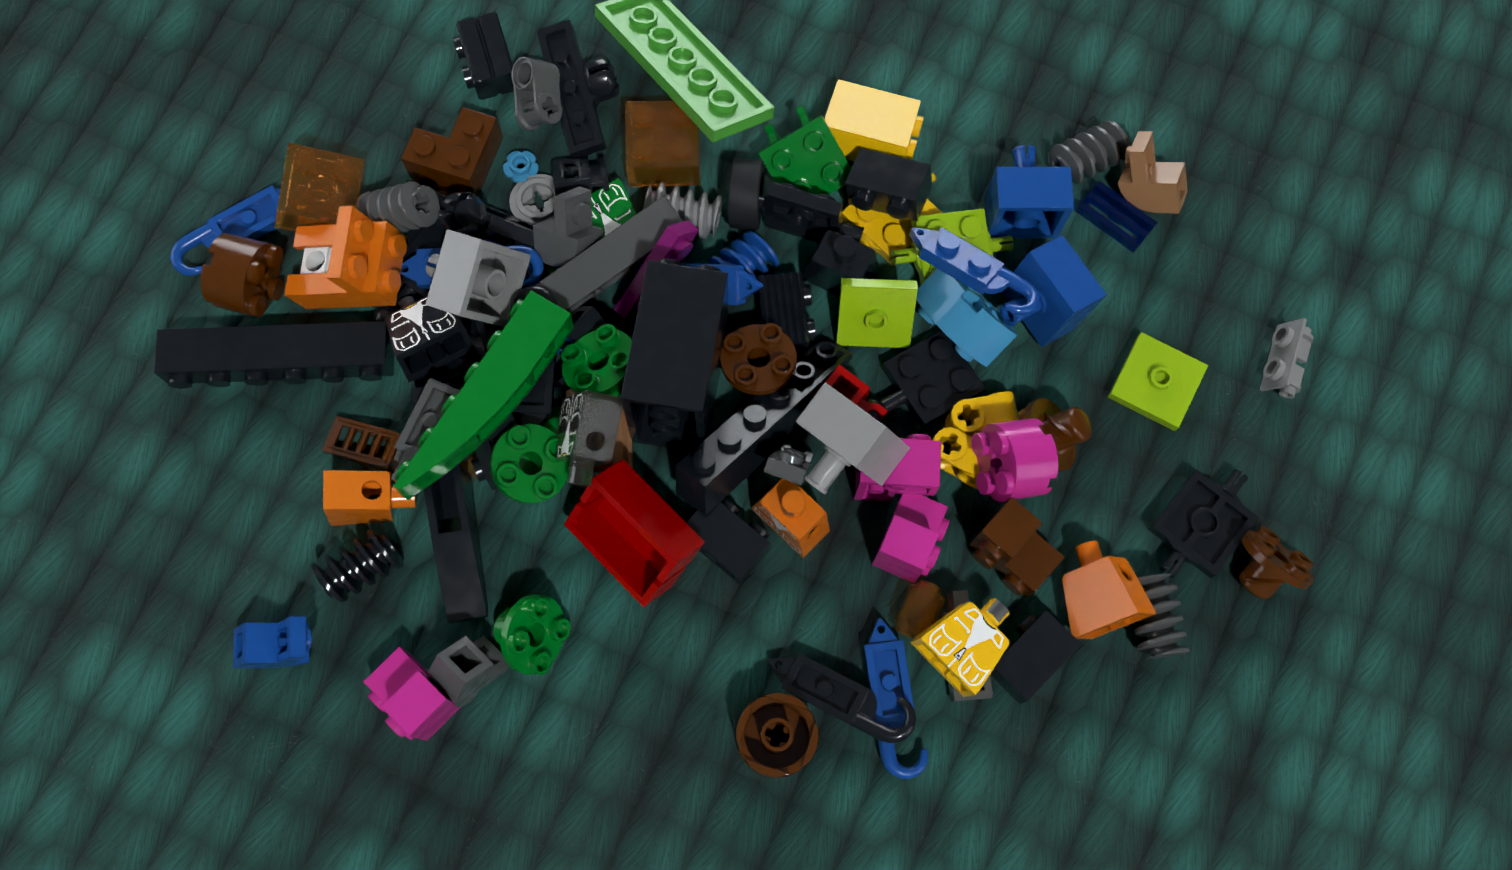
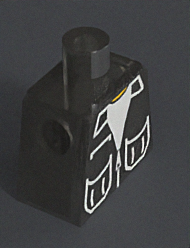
M585 390L562 399L556 460L570 463L567 484L591 487L594 467L611 462L623 408L620 397Z

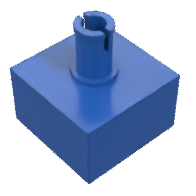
M1025 145L1015 147L1012 150L1014 167H996L984 197L987 230L991 238L1011 235L1012 238H1057L1074 209L1071 167H1036V148L1034 146H1027L1028 153H1025Z
M1061 235L1030 251L1013 271L1036 287L1040 295V304L1037 309L1026 315H1017L1006 311L1004 306L1007 303L1013 305H1024L1027 303V299L1007 287L1002 293L1008 302L1000 306V315L1002 320L1009 326H1014L1018 322L1023 321L1040 346L1044 347L1073 331L1107 294L1064 236Z

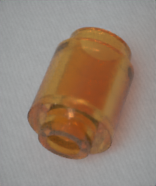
M920 580L919 584H910L895 616V619L898 621L895 630L913 639L937 622L946 601L940 595L941 588L924 580Z

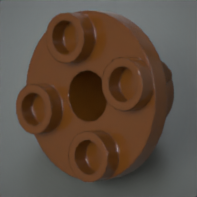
M767 323L765 325L753 324L744 326L725 337L721 349L720 363L723 375L733 387L751 395H766L780 390L792 379L796 370L797 354L793 342L782 331L780 326L774 323Z
M1046 398L1030 402L1026 408L1019 411L1018 419H1039L1044 424L1039 425L1044 434L1051 433L1058 454V473L1070 469L1075 461L1076 445L1089 440L1091 437L1092 427L1089 417L1079 407H1071L1061 411L1055 403Z
M1261 526L1258 531L1249 530L1242 538L1244 547L1253 557L1239 575V580L1243 587L1252 595L1261 599L1271 598L1283 583H1288L1300 589H1307L1314 581L1310 571L1314 563L1298 550L1291 552L1280 544V537L1264 526Z

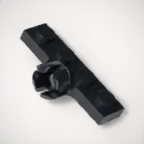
M570 20L537 31L544 61L555 64L559 69L560 100L562 106L560 121L569 155L572 158L582 157L607 149L597 114V106L602 101L616 97L620 92L619 83L615 84L617 75L614 67L606 56H600L588 61L582 59L575 30Z
M424 179L406 180V182L414 181L435 190L440 206L438 216L445 230L448 229L469 236L476 235L479 231L493 237H500L501 234L511 238L512 245L534 247L533 225L535 224L483 204L481 199L473 193L453 192Z

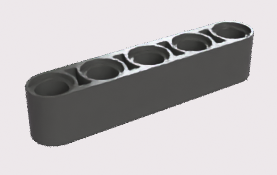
M663 197L633 216L535 286L544 287L552 292L557 299L558 306L572 313L644 263L667 226L684 221L669 200Z

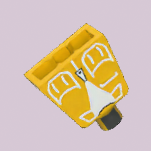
M991 598L981 609L969 601L954 608L913 638L910 643L963 697L973 696L980 691L1009 645V639L997 628L1009 615V611L995 598Z

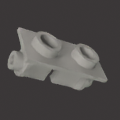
M1302 318L1277 325L1272 337V346L1267 364L1263 370L1264 375L1260 391L1279 389V395L1284 398H1294L1295 393L1300 392L1305 369L1295 363L1296 361L1301 364L1307 362L1311 343L1314 339V336L1311 334L1312 330L1305 326L1307 319Z

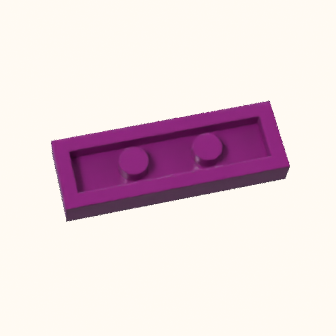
M689 220L667 226L614 308L623 319L637 315L648 260L658 262L660 259H672L680 261L690 253L693 248L691 242L699 230Z

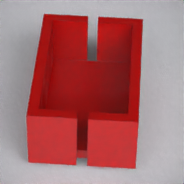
M624 459L592 478L580 497L581 501L575 505L564 523L565 527L643 607L674 585L686 569V565L691 562L705 543Z

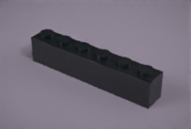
M386 321L157 330L154 373L164 380L168 386L179 389L191 388L192 384L206 383L213 387L230 386V382H245L249 385L263 386L267 385L268 381L283 380V382L288 384L306 383V379H321L324 382L339 383L343 382L344 378L359 377V379L364 381H379L382 379V376H394V352Z

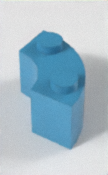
M938 268L918 288L916 300L921 306L918 309L919 314L928 323L936 324L956 344L955 350L958 354L969 362L975 359L987 367L1017 336L1013 327L1007 325L1002 320L1000 310L994 307L980 293Z

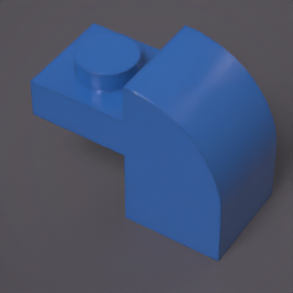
M290 616L279 623L245 622L234 628L233 668H278L308 664L309 650L312 642L310 623H306V617Z

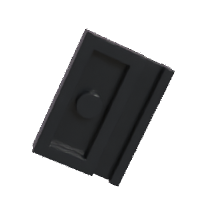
M604 154L598 155L599 160L588 161V156L553 159L552 169L555 196L579 186L590 189L591 193H593L592 187L603 186L604 191H609Z

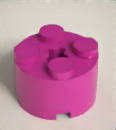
M1028 418L988 424L980 433H975L972 436L971 446L976 455L980 470L977 474L976 484L982 495L989 494L994 500L1004 502L1009 501L1011 497L1015 500L1046 495L1051 491L1053 487H1048L1050 479L1057 478L1058 454L1051 433L1044 434L1039 425L1044 424L1039 419Z

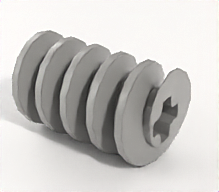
M663 182L660 183L656 191H652V186H649L643 210L655 201L666 197L683 221L689 220L696 228L698 227L700 238L706 239L711 230L713 238L715 237L722 210V197L720 195L716 197L712 204H709L707 192H703L699 200L695 201L693 189L690 188L685 197L682 198L680 197V190L677 185L674 186L670 195L666 194L665 183Z

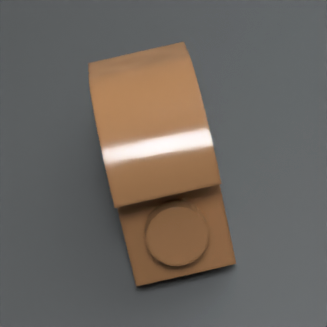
M1138 131L1132 146H1128L1126 149V166L1118 181L1121 193L1128 202L1141 210L1152 213L1180 214L1188 193L1185 162H1156L1153 131Z

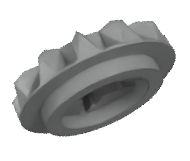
M535 174L533 177L527 176V181L518 182L513 187L509 204L511 212L515 217L532 224H537L555 216V189L552 176L546 174ZM536 191L542 200H549L544 202V212H540L535 205H532L534 204V192Z

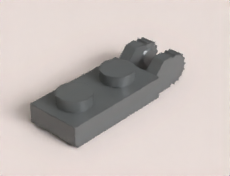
M783 443L780 451H776L768 457L764 472L802 486L806 481L804 478L811 471L814 453L806 451L804 454L792 449V445Z

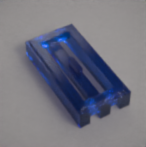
M1100 181L1097 182L1092 191L1088 193L1076 209L1077 213L1133 253L1158 223ZM1093 204L1094 206H1096L1098 209L1107 214L1109 219L1104 217L1102 214L1097 212L1089 205ZM1113 222H1115V223L1118 224V225L1121 224L1123 227H1125V228L1128 229L1130 232H1132L1133 234H1135V235L1137 236V238L1135 239L1134 237H1132L1131 235H1129L1127 232H1125L1124 230H1122L1120 227H1118L1117 225H1115Z

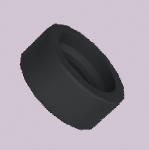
M738 158L733 160L728 199V224L730 228L759 229L761 212L758 211L759 196L763 197L764 192L763 160Z

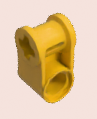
M1004 391L958 401L953 406L952 411L946 416L944 428H956L972 437L975 433H980L988 424L1019 420L1013 392ZM962 415L963 420H959L958 417ZM966 421H970L971 424L967 426Z
M952 427L943 428L938 431L932 440L941 441L940 469L957 477L966 485L978 489L976 478L980 470L976 455L971 446L972 437ZM944 442L951 445L949 455L943 452Z

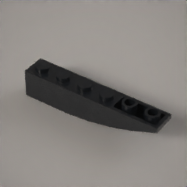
M822 336L797 358L795 373L787 385L771 394L755 395L675 466L676 495L704 515L708 514L746 479L798 425L796 420L814 398L818 390L839 364L844 368L852 359L853 353L827 337Z
M448 382V383H443V384H446V385H448V386L453 387L450 382ZM425 387L411 389L413 407L417 404ZM462 460L447 474L424 489L432 545L448 623L489 617L469 460L465 462Z

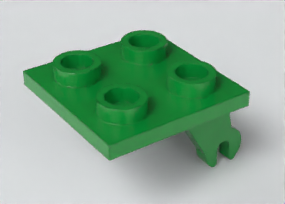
M802 104L796 110L803 127L781 139L779 134L775 132L772 123L765 125L770 145L759 150L758 154L764 161L775 183H790L800 188L801 191L814 195H829L845 186L852 167L823 116L820 115L811 120Z

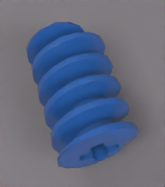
M752 231L745 232L742 240H734L731 243V249L726 247L722 249L719 254L720 258L713 256L708 259V264L744 265V271L755 279L754 270L756 269L763 275L768 274L765 262L768 261L775 267L779 266V260L773 249L765 240Z

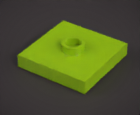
M841 278L836 343L840 346L910 348L918 292L917 281Z
M1141 332L1137 336L1108 398L1176 431L1180 427L1209 365Z

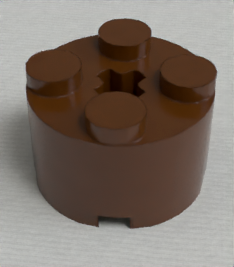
M228 233L219 235L212 242L208 250L209 253L214 254L211 264H203L200 283L203 298L206 302L213 303L212 306L261 317L272 301L280 300L284 292L285 284L280 279L281 262L283 260L282 247Z
M772 693L762 696L749 704L739 718L736 730L737 749L743 762L758 775L773 779L789 777L805 767L816 751L818 744L816 721L807 706L794 696L784 693ZM775 726H780L783 728L782 735L788 737L787 743L780 742L777 747H773L770 745L771 738L765 736L766 730L773 731Z

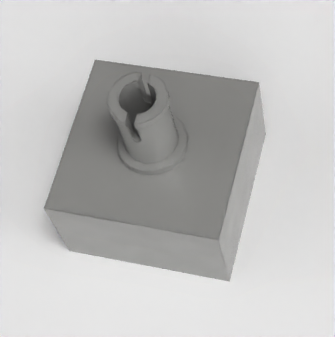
M447 229L440 254L431 255L427 261L437 265L436 268L426 265V273L433 279L425 305L461 317L505 327L510 320L509 314L513 307L514 299L522 289L531 255Z
M826 382L796 420L800 426L826 444L824 449L827 451L809 475L804 478L823 494L827 493L829 487L846 465L848 467L851 465L855 466L882 486L910 449L905 442L886 426Z

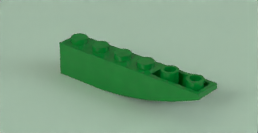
M530 290L524 300L519 299L514 304L509 314V322L502 331L498 330L492 335L487 345L488 352L480 363L475 362L469 368L464 378L465 384L457 395H451L442 408L441 413L443 416L434 428L429 427L423 433L418 444L419 450L412 460H406L398 469L395 475L396 483L393 487L406 500L411 499L443 477L475 451L506 421L532 390L573 330L574 325L570 312Z

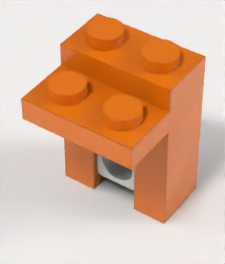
M339 206L336 224L297 226L293 247L297 250H304L300 274H290L287 276L284 296L305 309L396 306L397 294L401 287L400 275L403 257L407 251V236L387 221L373 222L354 206Z

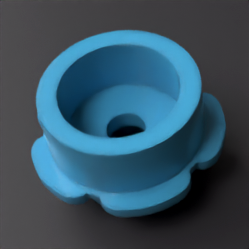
M529 151L511 152L506 157L507 162L503 165L506 177L516 184L527 181V176L533 177L539 170L535 155ZM524 164V167L520 169L518 165Z

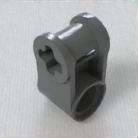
M520 57L514 63L511 75L514 87V114L518 125L526 131H534L543 123L547 125L557 123L562 117L559 69L550 62Z

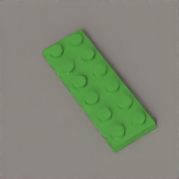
M608 0L595 5V17L712 142L773 119L775 107L669 0Z

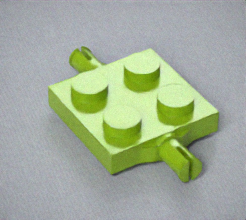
M984 208L922 215L919 217L918 222L911 220V225L915 228L934 231L944 228L992 257L993 252L1013 250V243H1009L1013 241L1011 235L991 238L987 230ZM912 241L911 248L892 249L891 257H895L891 260L893 265L914 263L919 273L920 286L936 269V267L919 258L920 251L914 241Z

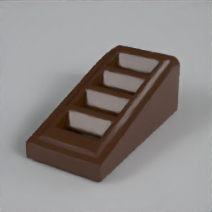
M336 416L322 451L379 471L390 472L393 475L399 464L398 461L394 460L397 451L394 447L401 434L385 428ZM346 428L349 429L342 448L335 446L342 429ZM356 433H361L362 435L355 451L350 450ZM370 436L374 437L375 439L368 455L363 454ZM382 442H388L382 458L376 457Z

